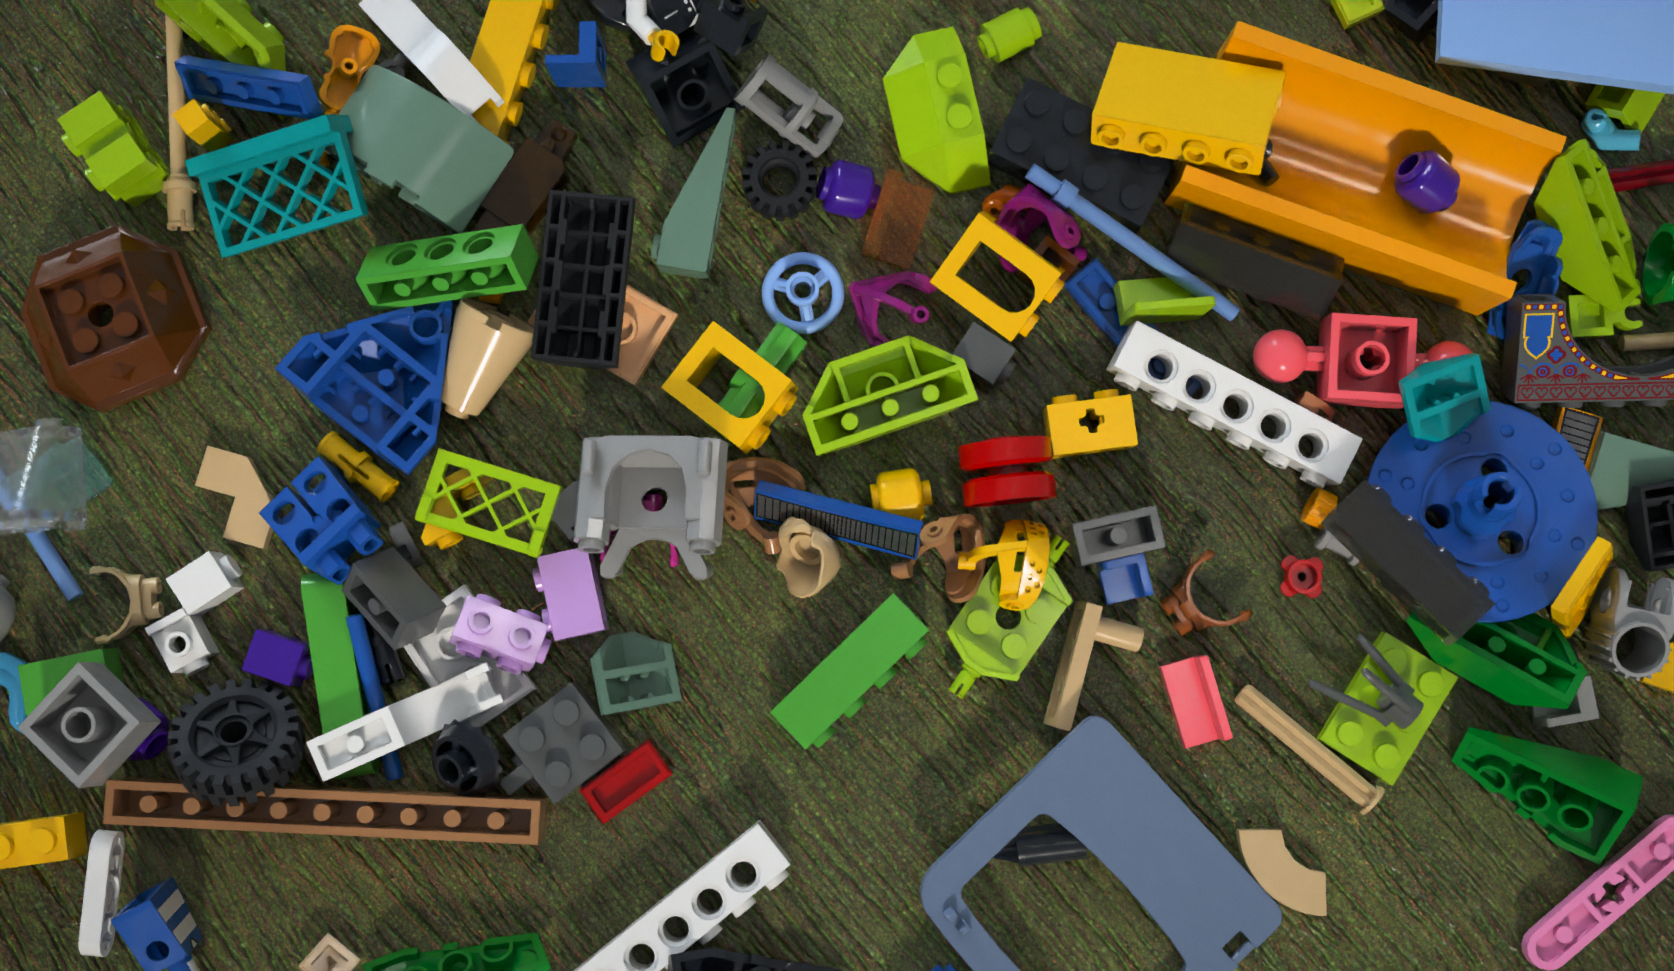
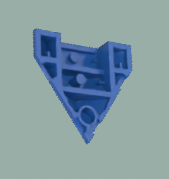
M454 300L430 303L414 308L413 306L404 307L348 323L344 328L323 334L316 332L303 336L275 367V370L315 407L378 457L409 475L437 443Z

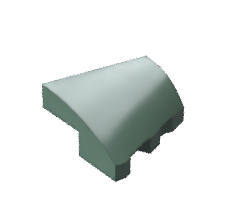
M1606 432L1598 434L1588 472L1595 491L1597 510L1626 506L1632 486L1674 479V452Z

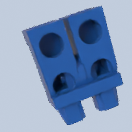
M318 456L290 482L300 495L286 486L259 514L297 555V558L304 566L340 585L347 579L352 568L346 559L355 550L364 556L373 554L383 544V540L377 531L381 524L371 515L366 505L352 491L343 474ZM325 474L326 478L313 490L308 488L313 477ZM294 504L295 507L283 519L277 517L278 512L283 506Z

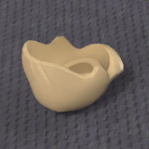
M791 516L780 526L778 540L781 551L776 567L784 574L788 590L791 594L800 598L810 597L818 593L838 573L841 567L838 548L832 538L824 531L809 525L804 519H796Z

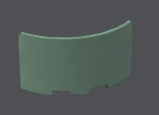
M375 64L368 69L338 114L349 115L354 132L348 133L347 137L357 173L380 186L385 184L391 189L395 185L401 188L398 194L401 199L426 214L444 228L456 233L463 232L514 154V150L510 145L451 104L405 77ZM335 144L327 146L324 151L339 161Z

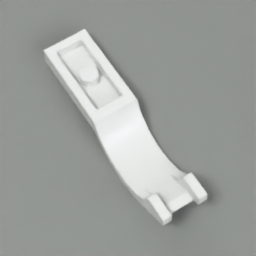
M363 0L358 4L452 106L476 121L472 114L489 99L498 108L505 103L463 53L443 32L435 27L411 0Z
M485 662L427 690L307 741V746L323 782L442 730L444 724H450L454 719L460 722L504 702L502 693L495 694L486 672L491 670L489 663Z

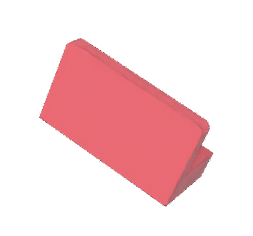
M1195 655L1158 666L1183 748L1187 749L1217 739L1226 741L1233 738L1208 655Z

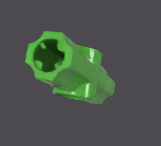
M778 322L756 353L786 375L795 364L794 362L803 353L808 343L792 329ZM739 368L729 383V391L718 405L737 418H749L761 410L765 400V393L758 381ZM705 422V425L707 427H709L719 436L724 438L726 441L730 442L727 438H725L723 435H721L718 431H716L714 428H712L709 424Z

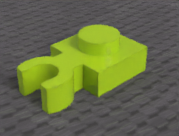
M1569 295L1562 298L1566 302L1567 324L1573 339L1610 337L1614 335L1613 325L1621 331H1631L1643 326L1642 321H1630L1625 316V309L1627 307L1631 308L1641 304L1639 298L1633 299L1622 311L1612 312L1587 295Z

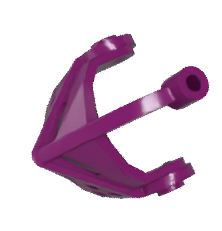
M1027 184L1004 205L999 214L997 224L1028 246V239L1033 229L1048 219L1057 243L1077 257L1080 262L1085 260L1087 250L1084 246L1078 245L1080 230L1073 220V216L1055 205L1032 184ZM1028 208L1025 217H1020L1022 210ZM999 255L1001 264L1008 272L1018 273L1020 269Z
M903 271L855 281L849 285L859 332L871 347L891 341L881 335L878 330L877 316L880 302L908 314L910 321L913 323H924L929 319V310L925 306L913 307L898 298L886 294V292L896 284L902 283L927 294H930V292L935 293L937 287L930 283V277L922 273Z

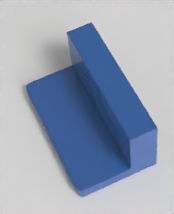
M579 21V55H545V65L557 87H606L607 47L596 21Z

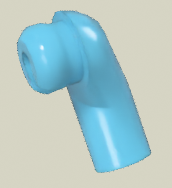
M1593 108L1585 113L1581 122L1582 129L1596 148L1599 150L1639 151L1641 130L1618 129L1607 116V113L1600 108Z

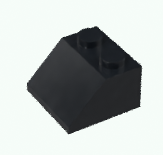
M695 24L677 35L680 41L676 56L671 55L670 51L664 48V59L657 62L652 59L650 55L651 48L626 61L642 95L673 148L717 124L727 107L735 108L736 113L745 108L744 105L741 106L734 100L737 89L715 44L693 30Z

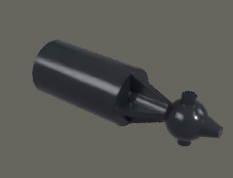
M1052 823L1024 827L993 858L1017 863L1018 867L1087 859V847L1061 824Z

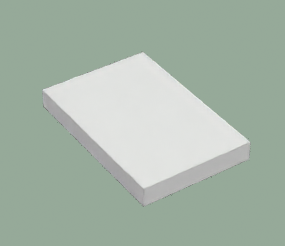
M464 584L442 599L446 604V608L434 632L404 646V648L430 687L436 686L485 662L489 663L491 670L486 672L495 694L502 693L505 701L460 721L468 720L473 727H482L536 690L537 687L526 671L522 670L520 674L504 671L496 666V660L481 655L480 659L466 657L456 652V645L448 643L467 595L475 597L469 587Z

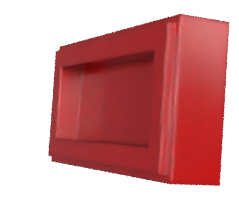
M648 739L580 788L579 791L601 822L605 824L674 772L652 741Z

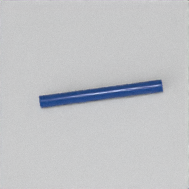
M355 613L345 618L369 712L372 713L386 707L364 617L362 613ZM397 749L381 756L388 781L404 776Z

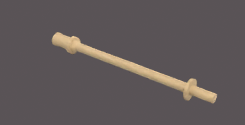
M165 14L170 176L166 178V181L162 182V192L167 194V229L177 231V227H180V231H191L195 229L193 194L197 193V183L188 176L185 160H187L186 133L172 115L185 105V88L174 64L176 60L184 55L183 30Z

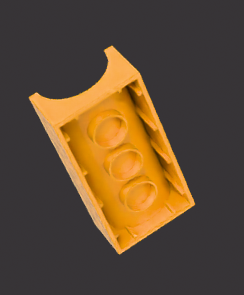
M1237 21L1219 49L1215 59L1286 71L1279 112L1275 114L1269 136L1273 147L1268 161L1280 177L1274 184L1265 186L1258 175L1238 173L1231 170L1179 161L1164 204L1476 316L1511 299L1517 282L1507 278V258L1518 222L1536 184L1551 162L1561 154L1567 137ZM1416 151H1435L1458 171L1460 175L1458 196L1448 209L1436 211L1432 214H1419L1395 192V170L1406 156Z

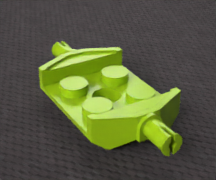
M1054 534L1053 539L1050 541L1048 568L1042 590L1036 602L1030 608L1018 610L1019 621L1014 628L1004 629L996 621V612L1001 607L999 606L1001 573L997 558L982 579L977 593L966 602L946 631L950 642L963 662L961 665L963 670H961L948 690L955 694L959 686L963 684L956 694L962 700L975 679H979L981 675L1018 681L1021 677L1020 674L1066 607L1072 603V598L1054 570L1056 568L1055 563H1057L1070 545L1066 540H1062L1058 548L1055 549L1062 537ZM1016 555L1015 572L1022 570L1024 555Z

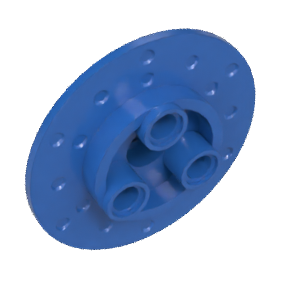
M1490 401L1491 409L1487 413L1480 414L1459 434L1439 442L1415 438L1410 434L1408 422L1403 424L1384 444L1375 458L1368 475L1364 494V519L1370 544L1382 568L1392 581L1404 593L1426 608L1443 616L1474 623H1495L1519 619L1533 614L1555 601L1595 541L1598 523L1597 502L1590 476L1584 463L1568 441L1553 427L1533 414L1511 405ZM1481 467H1490L1495 472L1482 476ZM1495 498L1497 502L1492 507L1488 508L1484 505V499ZM1433 511L1438 513L1443 520V527L1434 528L1430 526L1425 519V512ZM1503 536L1512 541L1515 549L1514 554H1506L1499 548L1498 537Z

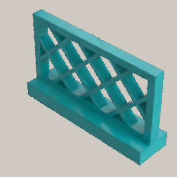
M325 114L185 160L189 177L199 178L222 258L239 255L369 215L347 137L348 133L354 132L349 115ZM335 144L339 161L334 172L321 165L319 161L325 148ZM312 152L310 157L306 153ZM293 157L306 164L298 183L284 175L288 162ZM276 163L275 168L271 167L270 165ZM256 169H261L271 176L263 194L249 186ZM315 170L330 179L322 199L307 190ZM226 180L236 187L228 205L219 199L215 182ZM280 182L294 190L287 209L272 201ZM338 186L348 191L353 209L342 212L331 205ZM245 193L259 201L251 220L237 211ZM303 197L318 206L312 221L309 223L295 215ZM268 208L282 216L278 229L273 234L260 226ZM326 212L330 213L331 216L325 217ZM233 219L247 227L242 242L234 246L229 234V228ZM291 223L296 225V227L289 228ZM256 234L261 236L260 238L254 239Z

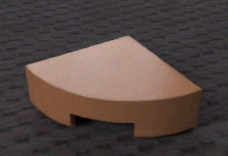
M1307 391L1296 396L1294 403L1330 422L1335 415V411L1331 406Z

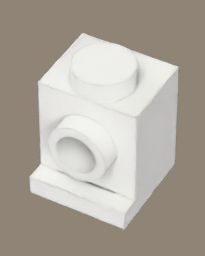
M184 608L145 628L148 636H152L170 673L184 672L186 676H191L207 668L210 665L208 659L220 653L201 615H188ZM180 636L186 642L185 649L182 652L176 642V639Z

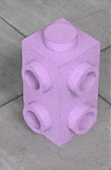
M477 594L476 598L467 595L448 642L456 645V652L473 659H480L481 655L497 661L496 666L513 674H520L522 670L529 673L535 662L543 664L552 640L545 638L549 625L540 622L541 617L524 609H517L516 613L500 607L501 602L488 595Z

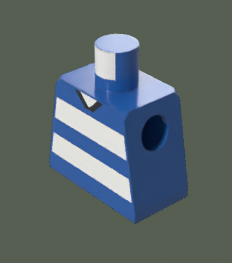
M173 877L134 896L110 920L144 971H161L165 968L168 971H201L191 952L202 940V934Z

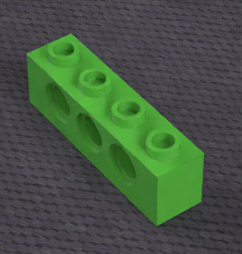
M518 224L370 247L355 280L372 310L381 311L527 290L539 256L524 225Z

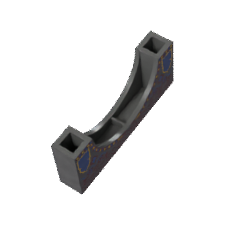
M1513 294L1512 298L1507 301L1500 393L1512 401L1515 407L1523 409H1537L1541 407V403H1556L1557 406L1564 408L1583 407V402H1598L1599 405L1605 407L1625 406V401H1640L1641 404L1647 406H1666L1668 400H1674V354L1652 363L1637 366H1614L1594 361L1586 356L1578 347L1570 333L1566 318L1565 301L1552 294Z

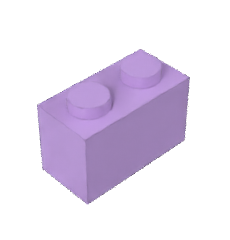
M578 548L539 556L537 558L539 567L533 568V578L538 593L544 592L547 608L542 609L543 623L549 625L546 633H553L554 641H562L610 630L594 553L581 552Z

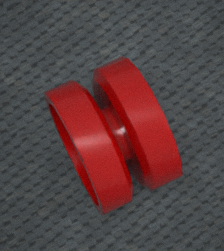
M1004 436L958 447L959 464L962 471L966 473H987L985 477L968 480L962 485L965 508L1020 504L1057 497L1054 474L1048 471L1027 472V468L1045 465L1052 460L1050 436Z

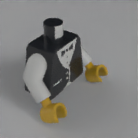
M626 0V22L645 44L651 47L650 55L652 59L660 62L663 61L665 56L664 48L668 49L671 55L676 56L680 41L677 35L696 23L699 16L696 13V8L700 0Z

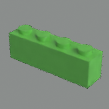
M893 593L770 713L805 750L812 743L819 749L836 732L831 725L842 714L850 719L867 702L862 695L873 684L878 689H881L898 672L893 665L904 654L911 659L928 643L923 636L929 629Z

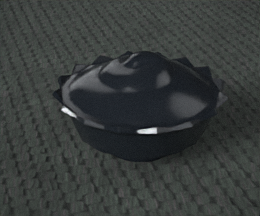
M454 719L450 724H444L442 732L438 733V740L432 747L431 755L433 769L440 782L448 790L457 795L485 796L486 793H494V787L501 783L499 774L503 768L498 762L500 753L493 748L492 739L484 735L482 728L473 727L468 720L459 722Z

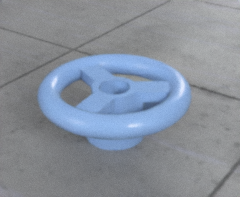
M797 252L784 256L768 270L762 284V302L770 319L775 324L780 322L797 334H811L826 328L836 319L844 303L845 290L840 273L830 261L814 253ZM806 264L820 269L814 276L808 272H797L788 280L779 277L785 270L795 265ZM830 281L832 287L831 303L825 313L814 320L812 304L819 296V288ZM799 286L809 287L811 290L810 295L806 298L798 297L795 294V290ZM774 290L787 294L789 301L799 307L801 322L789 319L778 309L774 299Z

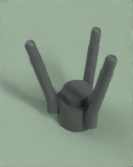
M1363 634L1357 636L1358 642L1393 683L1388 686L1369 669L1363 668L1361 670V674L1381 692L1376 701V704L1381 707L1380 709L1312 679L1308 682L1310 688L1375 718L1385 727L1393 722L1400 729L1407 728L1418 717L1424 706L1423 702L1413 695L1415 689L1402 680L1376 647Z

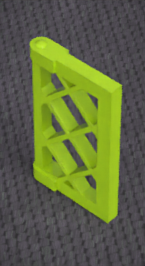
M438 448L424 493L415 513V520L539 558L543 551V545L562 487ZM448 464L469 470L471 476L450 487L444 478ZM484 475L510 483L512 488L489 500L479 478ZM474 481L485 502L462 514L452 492ZM527 488L545 494L541 507L530 512L520 490ZM515 493L526 515L503 526L493 504ZM447 495L457 517L450 519L432 513L436 500ZM488 507L498 529L493 532L467 524L465 519ZM538 515L537 520H536V523H535L533 517H535V516ZM529 520L533 528L529 543L508 537L506 531Z

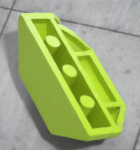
M154 0L155 5L215 60L286 71L285 44H283L285 40L272 24L268 22L262 24L251 14L253 10L245 0ZM275 114L281 120L286 117V115Z
M952 26L913 35L883 78L901 161L940 186L949 195L989 187L991 181L985 134L966 53L955 28Z
M1586 139L1578 140L1556 158L1533 204L1536 210V218L1552 225L1562 233L1563 240L1556 253V256L1561 258L1563 262V269L1560 274L1561 280L1612 312L1622 311L1641 293L1640 282L1638 279H1635L1637 264L1633 241L1605 163L1596 151L1590 148V144Z
M907 335L829 362L802 416L815 454L819 456L933 419L978 400L963 358Z

